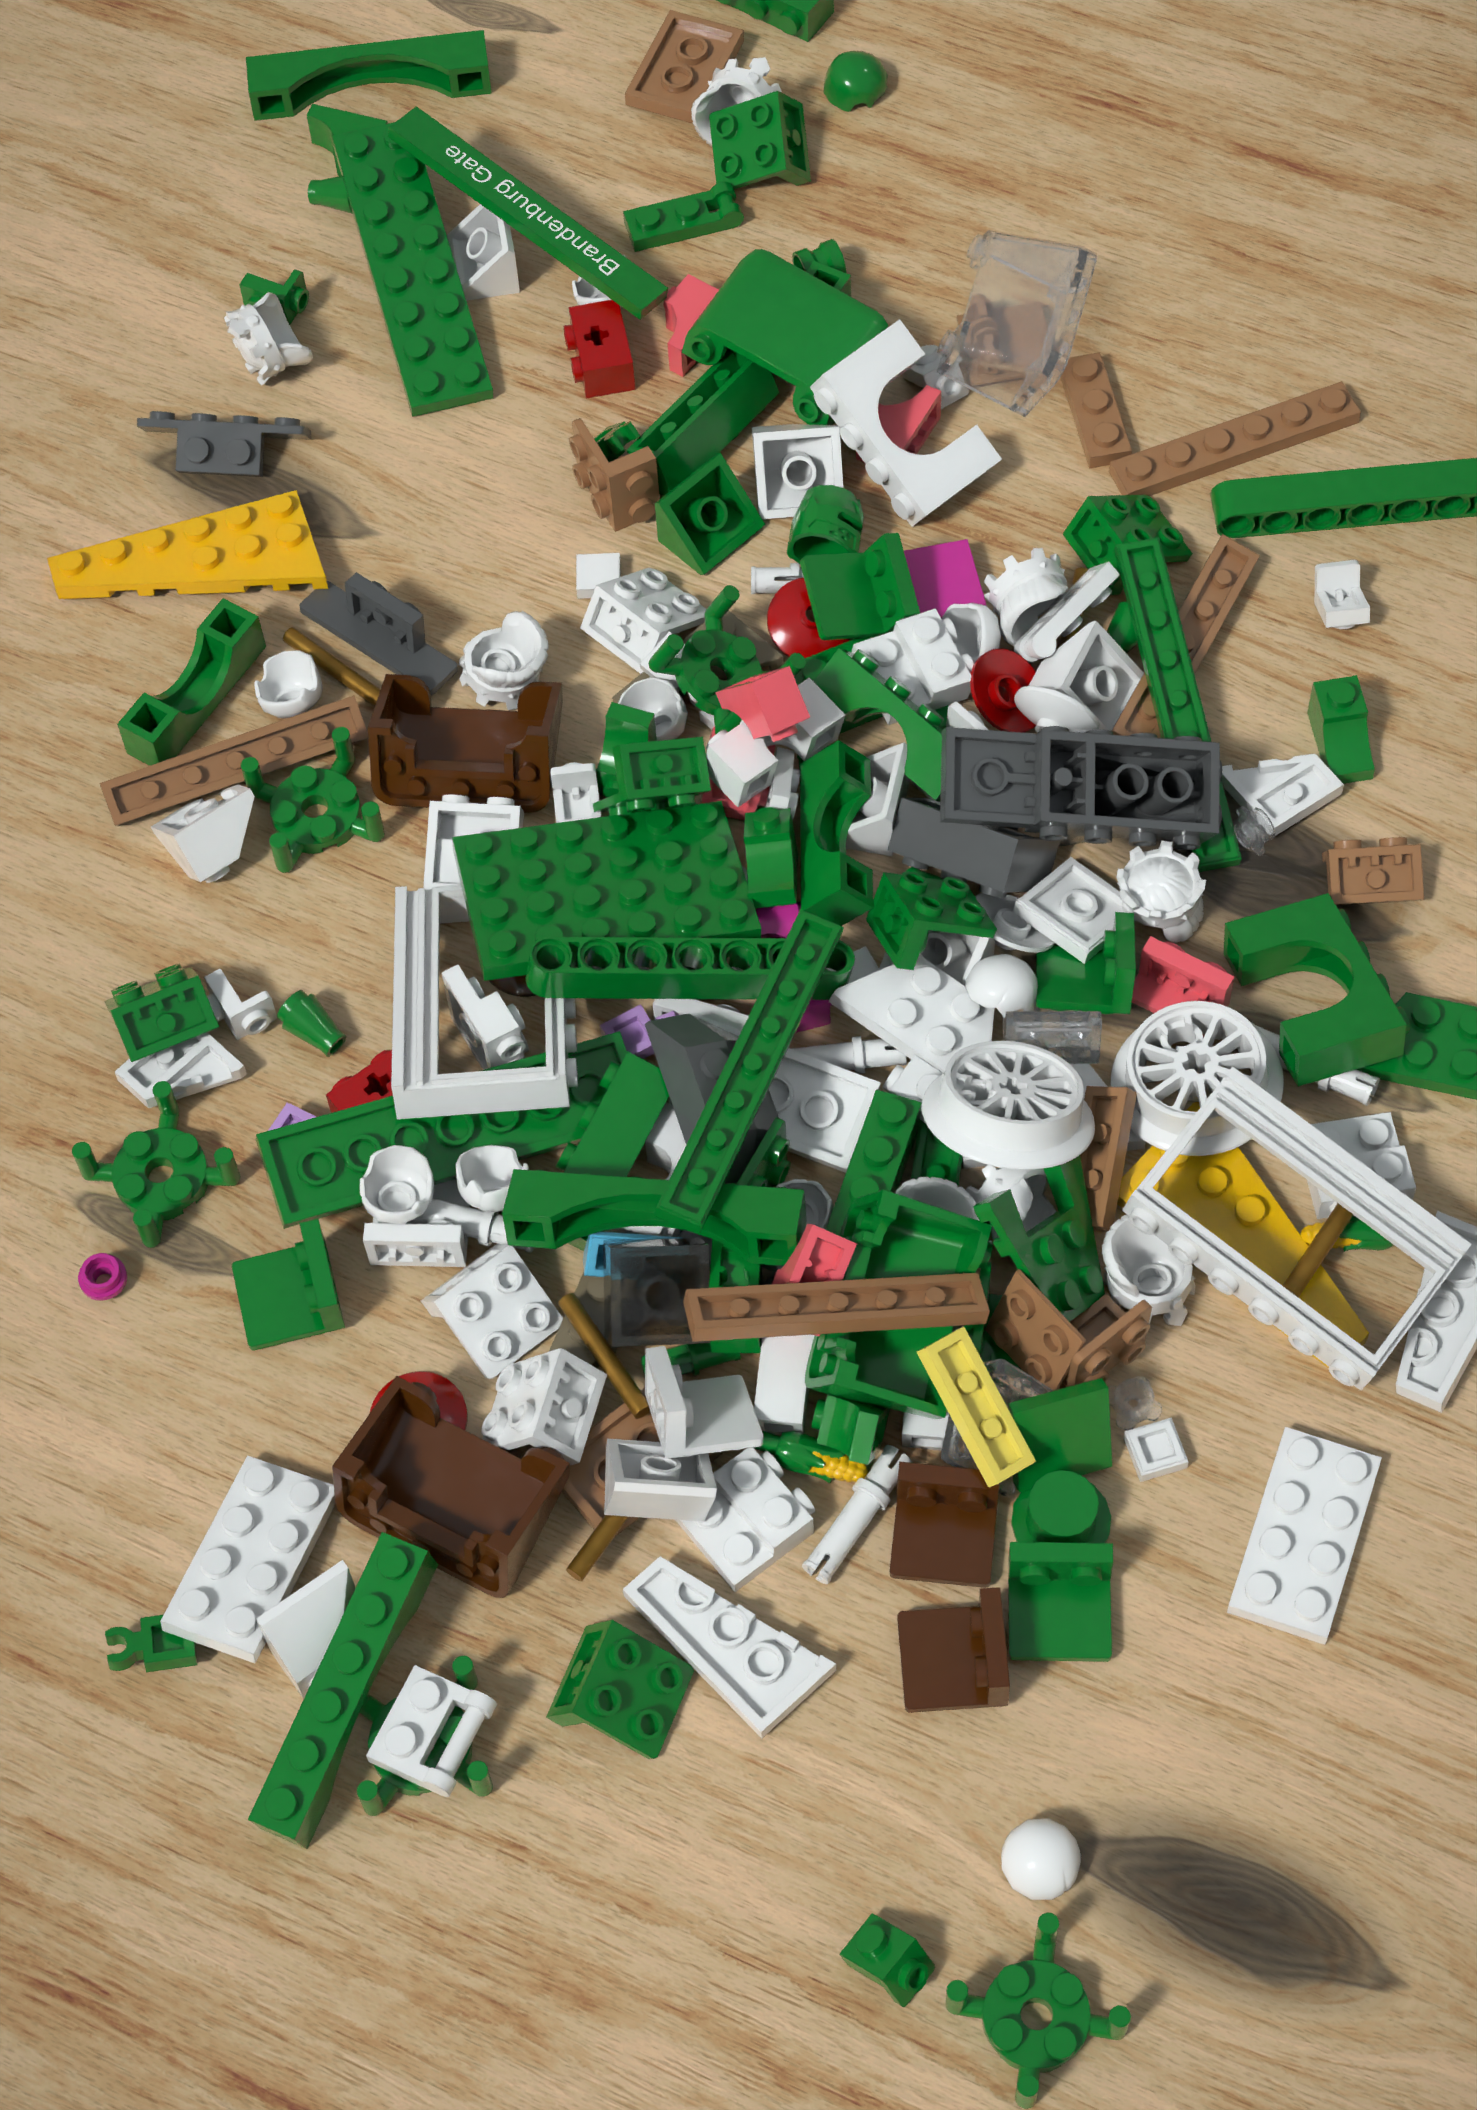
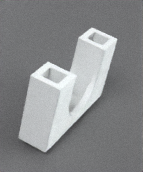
M899 319L822 374L810 386V389L814 393V400L820 410L825 414H829L837 426L840 427V435L844 443L849 448L856 450L865 462V468L869 477L876 484L881 485L891 498L894 511L913 527L990 470L1002 458L978 425L972 427L944 449L927 455L909 453L895 445L886 435L878 414L881 392L886 385L909 370L925 355L924 351Z
M963 1325L953 1326L952 1332L963 1327ZM814 1335L762 1338L754 1410L761 1430L781 1435L784 1431L804 1433L809 1388L805 1385V1372ZM904 1412L902 1447L952 1452L954 1422L949 1412L942 1419H932Z

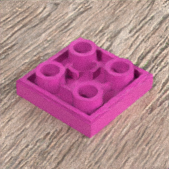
M968 539L904 551L920 613L936 608L942 618L947 608L952 604L978 603L986 605Z

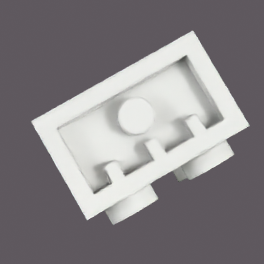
M646 568L596 585L580 629L641 674L644 671L640 669V664L668 632L676 634L703 624L705 622L704 613L706 608L699 603L695 596L683 592L668 581L665 574L656 569Z
M457 1179L434 1185L432 1198L471 1207L460 1195ZM373 1217V1223L364 1224L363 1243L370 1265L466 1267L468 1236H464L462 1225H454L445 1220H432L427 1222V1224L407 1222L403 1225L380 1222L375 1217Z
M496 1244L421 1300L432 1317H442L487 1379H493L508 1365L513 1364L559 1329L563 1320L561 1314L514 1247L508 1244Z
M665 1346L646 1348L645 1396L665 1459L740 1450L763 1445V1433L741 1375L683 1382L679 1365H671Z
M562 1348L508 1365L497 1379V1395L491 1412L483 1422L481 1428L482 1439L505 1451L529 1444L539 1449L548 1447L557 1451L570 1465L580 1463L607 1374Z

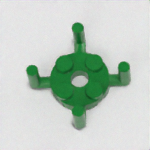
M732 585L725 586L705 610L706 630L696 631L685 644L680 636L676 634L669 635L648 663L651 671L655 673L675 675L678 686L684 695L688 691L698 701L695 706L708 714L714 715L715 734L722 730L731 731L740 725L742 720L734 712L721 708L715 692L754 675L769 672L762 671L759 660L756 657V647L751 640L743 636L736 637L723 630L722 618L740 596L738 589ZM793 653L780 668L790 666L795 678L805 667L806 660L801 654ZM713 665L721 668L727 676V681L718 679L717 675L711 671L710 666Z
M337 727L332 731L337 758L330 770L314 769L307 765L299 766L292 771L290 777L276 787L263 781L256 758L247 757L241 762L246 787L251 789L254 798L270 803V816L277 833L271 835L269 843L276 867L282 873L290 872L302 853H322V848L337 844V847L348 842L353 835L372 842H379L384 838L385 831L378 804L370 801L364 803L361 807L356 786L346 778L355 763V754L349 730L345 727ZM320 804L328 808L323 815L315 818L304 814L312 805Z
M166 1081L157 1082L152 1089L160 1110L158 1128L144 1132L136 1131L129 1134L124 1139L123 1146L116 1155L114 1163L97 1162L90 1145L86 1142H78L72 1148L73 1157L85 1180L113 1182L119 1199L134 1213L133 1222L142 1243L148 1248H154L160 1243L163 1221L174 1219L184 1214L183 1209L187 1208L194 1201L197 1204L204 1196L208 1185L235 1186L239 1183L241 1177L231 1149L227 1147L217 1149L214 1153L217 1167H208L204 1152L196 1138L189 1133L177 1130L180 1110L171 1085ZM168 1166L173 1169L170 1178L164 1182L155 1183L148 1179L149 1174L156 1167Z
M467 1656L457 1657L452 1664L456 1678L454 1683L469 1690H475L478 1685V1679L472 1660ZM369 1693L367 1694L359 1713L373 1722L368 1738V1749L373 1744L397 1697L384 1705L369 1695ZM454 1707L424 1766L429 1768L437 1766L464 1714L461 1708ZM471 1743L454 1779L477 1796L485 1797L491 1793L493 1783L488 1767L484 1762L474 1761L470 1764L472 1758ZM376 1765L374 1767L381 1778L377 1785L373 1781L365 1780L357 1787V1795L363 1809L370 1816L379 1815L397 1792L408 1796H420L422 1793L432 1792Z
M1049 1912L1042 1914L1038 1919L1033 1959L1004 1967L989 1986L985 1997L968 1995V1987L961 1980L951 1981L946 1990L945 2004L947 2010L954 2015L982 2019L984 2033L994 2050L1009 2066L1018 2069L1015 2100L1024 2109L1033 2107L1037 2101L1040 2073L1051 2072L1071 2060L1082 2049L1087 2036L1111 2040L1123 2039L1127 2034L1131 2020L1129 2010L1121 2005L1113 2007L1110 2010L1109 2016L1090 2013L1089 2001L1080 1979L1063 1967L1054 1964L1059 1920L1055 1914ZM1040 2003L1049 2009L1052 2021L1042 2030L1030 2029L1021 2019L1020 2013L1022 2009L1028 2004Z

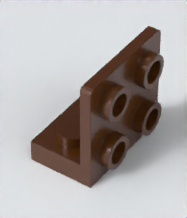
M899 1461L897 1504L889 1570L890 1577L961 1586L989 1587L991 1582L999 1484L988 1487L979 1469Z
M1000 1587L981 1588L978 1606L912 1610L898 1613L897 1622L904 1705L908 1713L1008 1706L1010 1680Z

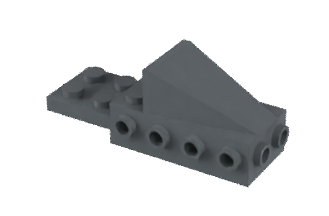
M1061 726L1044 727L1037 734L946 727L942 731L940 822L1025 828V832L1040 833V839L1060 841L1059 846L1084 842L1106 844L1112 842V838L1129 839V845L1135 847L1155 846L1156 841L1162 840L1173 842L1174 849H1199L1200 844L1219 834L1222 821V809L1219 804V784L1222 778L1220 743L1203 742L1201 738L1194 736L1163 739L1157 738V735L1152 733H1135L1130 736L1113 735L1112 731L1101 729L1089 730L1086 733L1069 732L1068 728Z

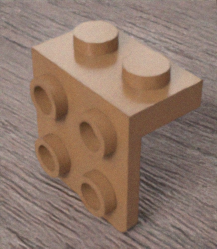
M579 418L572 421L573 436L569 438V444L577 461V464L572 465V470L580 488L588 487L591 492V501L600 519L606 517L616 532L637 522L647 521L656 515L655 503L660 500L656 457L649 446L608 462L583 420Z
M1106 1293L1092 1304L1091 1307L1072 1320L1070 1323L1086 1341L1083 1347L1072 1357L1068 1380L1064 1379L1059 1388L1062 1389L1099 1378L1106 1382L1109 1378L1108 1372L1117 1364L1122 1362L1124 1365H1128L1133 1362L1146 1348L1145 1339L1150 1329L1149 1320L1152 1306L1144 1299L1125 1313Z

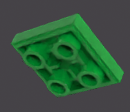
M1102 1378L1008 1403V1410L1036 1460L1033 1464L1013 1475V1483L1019 1493L1031 1490L1038 1479L1050 1472L1065 1470L1085 1475L1112 1467L1109 1387Z

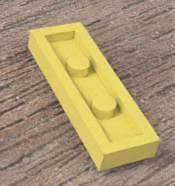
M961 1327L917 1351L923 1366L988 1487L1001 1483L1036 1462L965 1327Z

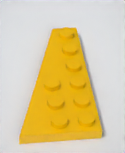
M297 490L47 558L59 599L111 597L116 591L137 590L138 596H155L156 589H177L178 595L245 592L250 586L272 585L274 591L290 590V584L311 583L313 589H328L326 576Z
M1194 1102L1186 1111L1197 1112L1200 1109L1199 1102ZM1151 1146L1126 1172L1121 1180L1117 1205L1124 1208L1132 1193L1166 1151ZM1239 1147L1223 1153L1206 1156L1179 1154L1153 1187V1189L1282 1286L1309 1247L1302 1240L1297 1229ZM1320 1265L1299 1296V1299L1363 1346L1369 1336L1368 1330L1323 1266ZM1312 1355L1314 1358H1316L1318 1361H1320L1322 1364H1324L1327 1368H1329V1366H1327L1325 1363H1323V1362H1322L1321 1360H1319L1317 1357H1315L1314 1355Z

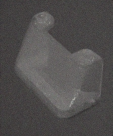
M988 230L983 236L977 234L967 251V257L971 259L970 268L977 271L961 324L954 332L948 330L940 341L937 353L942 356L937 373L1026 417L1055 386L1067 366L1098 256L1097 253L1081 245Z

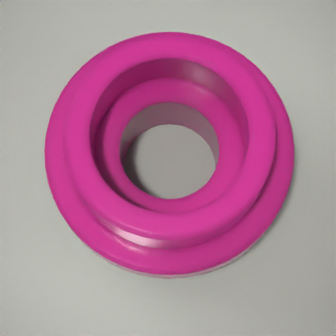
M98 1253L84 1261L79 1270L78 1282L81 1290L87 1297L98 1301L109 1300L117 1296L124 1289L127 1282V1271L122 1261L117 1257ZM103 1274L111 1275L107 1282L96 1283L99 1276Z

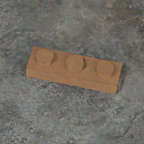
M1100 352L1059 359L1058 371L1089 469L1110 465L1111 461L1131 455L1132 449Z
M1086 1086L1084 1100L1094 1116L1095 1133L1092 1142L1080 1154L1094 1231H1109L1110 1226L1114 1224L1137 1096L1136 1092L1128 1087Z

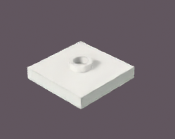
M1072 857L1015 902L1013 909L1014 914L1084 964L1103 949L1104 931L1113 930L1115 912L1124 911L1118 893L1119 890Z

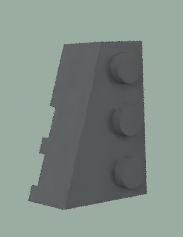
M927 798L901 799L888 851L904 856L902 863L923 870H928L929 866L942 870L940 877L943 879L945 877H953L964 881L966 884L968 880L980 884V892L998 898H1006V894L1009 892H1028L1052 872L1060 841H1047L1040 839V837H1032L1018 832V827L940 822V802Z

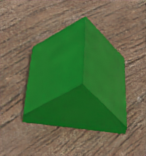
M721 453L715 454L655 503L658 541L700 575H705L766 525Z

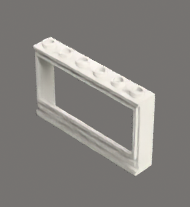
M461 885L432 887L431 890L419 888L417 891H407V886L395 887L391 1087L397 1119L570 1107L569 1087H578L576 1058H568V1053L577 1052L575 1024H567V1019L576 1018L575 998H545L546 1066L439 1074L440 924L468 922L470 920Z
M1233 1066L1132 1193L1122 1209L1123 1212L1129 1215V1221L1135 1228L1147 1235L1154 1234L1168 1245L1170 1253L1176 1259L1187 1265L1194 1264L1208 1275L1209 1282L1217 1290L1226 1295H1235L1248 1305L1249 1312L1258 1321L1266 1325L1276 1326L1289 1336L1288 1340L1295 1349L1308 1356L1314 1355L1329 1366V1372L1336 1380L1347 1386L1354 1385L1360 1391L1376 1375L1388 1356L1472 1245ZM1213 1111L1217 1112L1433 1274L1375 1354H1372L1153 1189Z

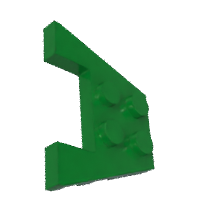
M1080 1155L1064 1164L1044 1168L1058 1211L1027 1232L1025 1231L1011 1189L994 1193L973 1206L980 1222L990 1221L999 1238H995L993 1244L1000 1256L1010 1255L1017 1269H1020L1069 1322L1105 1295Z

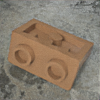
M1407 837L1379 839L1380 847L1363 848L1361 840L1333 842L1334 849H1328L1322 853V861L1327 864L1328 893L1336 906L1424 900L1421 844L1407 845Z

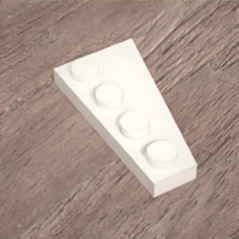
M1437 1211V1219L1472 1245L1411 1325L1396 1381V1393L1442 1413L1477 1349V1227ZM1426 1268L1424 1269L1417 1296L1433 1276Z
M661 1556L623 1588L624 1597L761 1739L836 1671V1663L823 1655L817 1656L799 1645L797 1639L782 1630L780 1632L758 1620L751 1611L739 1604L736 1606L715 1593V1589Z

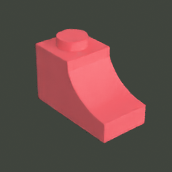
M690 274L678 286H673L668 291L667 298L663 303L666 328L673 332V336L667 343L669 370L682 377L697 362L682 353L686 335L719 291V289Z
M926 385L916 396L905 402L894 405L878 403L881 426L895 445L909 453L917 454L941 418L940 390ZM856 452V459L864 462Z
M790 666L754 675L715 692L721 708L728 709L737 714L751 731L753 739L770 735L772 742L779 741L797 733L798 730L795 724L810 718Z
M807 1224L794 1252L785 1265L777 1270L772 1284L843 1280L857 1243L816 1225Z

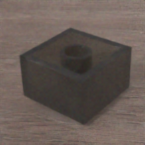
M701 1238L603 1241L605 1339L612 1347L710 1343V1341H692L683 1304L686 1289L709 1288V1244Z

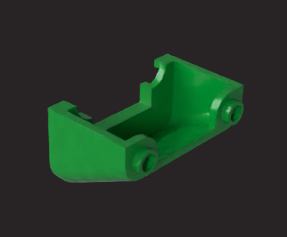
M755 249L739 262L690 328L685 338L682 353L701 364L714 365L724 357L727 348L795 385L793 407L796 414L809 425H834L835 422L832 417L822 412L817 406L810 386L822 374L887 329L888 323L876 310L764 249Z
M884 1189L858 1197L850 1205L840 1233L841 1237L857 1243L843 1280L975 1273L978 1268L983 1269L991 1257L993 1244L989 1240L992 1225L984 1222L981 1223L978 1220ZM953 1326L830 1333L814 1336L805 1372V1385L807 1388L842 1398L932 1419L945 1418L948 1411L923 1366L917 1351L951 1333Z

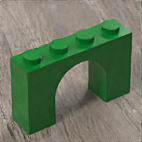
M1329 893L1225 923L1223 954L1241 986L1290 972L1305 971L1331 978L1347 993L1344 999L1329 1008L1281 1022L1279 1054L1297 1087L1404 1055L1405 1037L1410 1032L1408 1016L1402 1007H1396L1390 997L1386 978L1383 974L1375 972L1370 963V955L1365 943L1356 940L1351 931V924L1346 911L1337 908Z

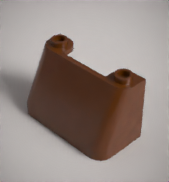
M386 674L368 725L373 793L380 801L392 806L429 808L430 801H442L443 795H462L469 797V803L487 804V798L489 797L510 798L514 800L515 806H521L524 813L537 812L543 809L549 802L552 789L550 769L555 767L563 703L562 682H532L526 685L520 692L517 704L518 711L431 707L430 690L424 681L411 675Z
M396 1376L332 1466L337 1510L350 1523L378 1538L384 1532L427 1550L437 1562V1569L490 1596L504 1598L516 1583L569 1478L570 1463L565 1461L557 1451L548 1447L540 1449L530 1448L521 1459L441 1419L440 1409L436 1402L437 1397L429 1387L419 1382L410 1383Z

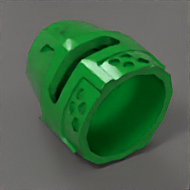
M818 485L808 489L792 520L787 547L788 557L800 564V560L806 555L859 553L864 522L860 499H857L851 491L834 485Z

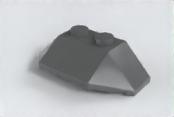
M691 1014L651 1020L645 1024L686 1144L739 1037ZM769 1090L724 1184H737L772 1122L778 1117Z

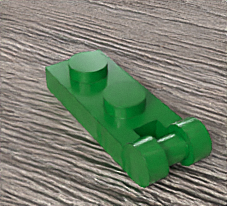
M726 181L719 182L709 191L623 211L624 224L634 252L738 227L744 221V215L740 205L734 203L736 194L732 184ZM719 209V210L716 211V212L709 213V211H713V210Z

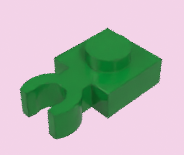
M624 421L607 427L594 439L608 462H612L626 451L624 446L627 443L639 438L641 435L631 421L627 423Z
M163 1615L140 1618L141 1631L132 1632L125 1627H113L105 1631L108 1646H115L117 1644L126 1646L125 1650L121 1653L107 1655L109 1669L113 1671L126 1670L134 1665L137 1660H144L146 1673L196 1666V1644L193 1641L162 1631L160 1621Z

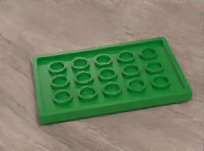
M722 801L452 837L453 853L484 981L526 975L532 945L535 941L549 936L761 938V925L753 900L748 898V884ZM543 966L547 969H555L552 966Z

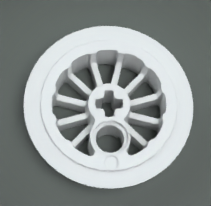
M1187 1001L1167 1006L1155 1012L1126 1039L1114 1060L1110 1086L1128 1087L1136 1092L1137 1096L1131 1131L1150 1145L1167 1151L1197 1113L1184 1111L1187 1101L1199 1102L1201 1107L1232 1066L1237 1070L1250 1068L1252 1075H1244L1280 1102L1284 1089V1076L1280 1059L1271 1042L1243 1015L1221 1004L1207 1001ZM1215 1039H1223L1221 1042L1212 1047ZM1180 1041L1190 1043L1187 1046H1176V1050L1171 1047V1045ZM1236 1048H1238V1052H1239V1053L1229 1054V1053H1231L1233 1050H1235ZM1147 1060L1159 1063L1158 1065L1145 1066ZM1165 1080L1151 1090L1147 1089L1144 1084ZM1176 1090L1179 1094L1173 1106H1168L1161 1102ZM1213 1111L1180 1155L1206 1156L1219 1154L1235 1149L1250 1141L1251 1138L1217 1112Z
M987 1041L963 1048L952 1056L947 1063L944 1074L929 1085L922 1099L921 1107L924 1121L930 1131L943 1144L964 1157L1000 1168L1035 1170L1064 1164L1082 1154L1092 1142L1095 1133L1094 1116L1084 1100V1085L1078 1072L1058 1055L1046 1049L1022 1042Z

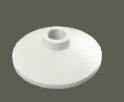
M1024 686L1018 689L1014 697L1017 708L1036 725L1035 730L1037 733L1042 728L1049 726L1066 727L1069 729V732L1099 729V721L1091 710L1074 698L1056 690L1040 686Z
M984 893L975 896L997 928L994 936L997 946L1006 950L1017 949L1038 953L1047 951L1054 945L1052 940L1013 913L1015 902L1019 899L1018 897L1006 894V898H998Z

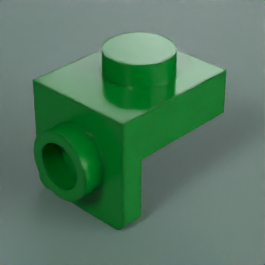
M296 269L293 270L284 285L247 273L239 284L244 305L251 304L253 306L267 292L275 294L280 301L289 325H291L298 313H302L308 304L309 291L306 288L304 274Z
M871 1913L839 1954L849 1967L884 1987L894 2002L902 2007L908 2005L915 1994L924 1987L927 1979L935 1970V1964L916 1938Z

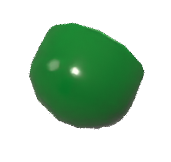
M864 51L844 52L835 57L829 66L824 80L823 92L831 104L843 111L849 112L855 105L864 103L868 108H871L875 101L885 94L888 75L881 61L873 54Z

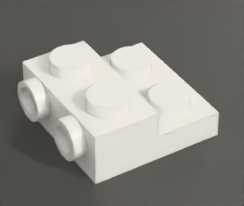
M936 608L896 621L892 632L853 644L851 653L855 654L860 649L872 657L880 665L876 672L886 680L892 676L903 683L912 692L908 699L918 707L924 703L935 710L950 705L955 701L959 702L968 699L971 671L974 662L969 654L960 655L955 646L957 633L953 622L949 618L941 619ZM882 713L888 725L897 723V720L890 714Z
M443 795L442 801H430L423 888L431 890L432 887L460 886L461 882L453 853L452 837L523 828L524 811L521 806H515L513 799L504 797L487 798V804L469 803V797L462 795Z
M458 964L443 971L442 978L451 1019L482 1069L485 1070L525 1058L524 1053L529 1051V1046L521 1030L525 1029V1024L516 1006L513 1003L506 1006L497 991L485 997L477 979L474 976L467 979Z
M1391 1112L1311 1124L1413 1200L1416 1185L1405 1145H1399ZM1307 1180L1317 1219L1328 1218L1337 1202Z
M753 1447L746 1448L713 1473L717 1487L716 1498L704 1522L675 1520L734 1592L738 1591L814 1533L811 1514L815 1512V1508L810 1499L798 1487L790 1492L779 1479L784 1475V1472L773 1455L768 1451L759 1455Z

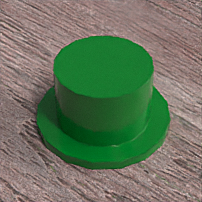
M1058 1470L1045 1474L1035 1482L1031 1490L1020 1492L1013 1504L1011 1527L1016 1542L1106 1543L1109 1539L1111 1514L1106 1498L1094 1484L1076 1472Z

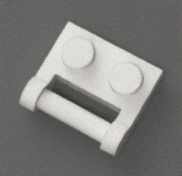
M414 1665L366 1755L368 1762L436 1794L449 1797L457 1783L454 1776L484 1718H491L497 1702L482 1692L469 1690ZM457 1706L464 1709L465 1712L435 1768L424 1766L454 1707Z

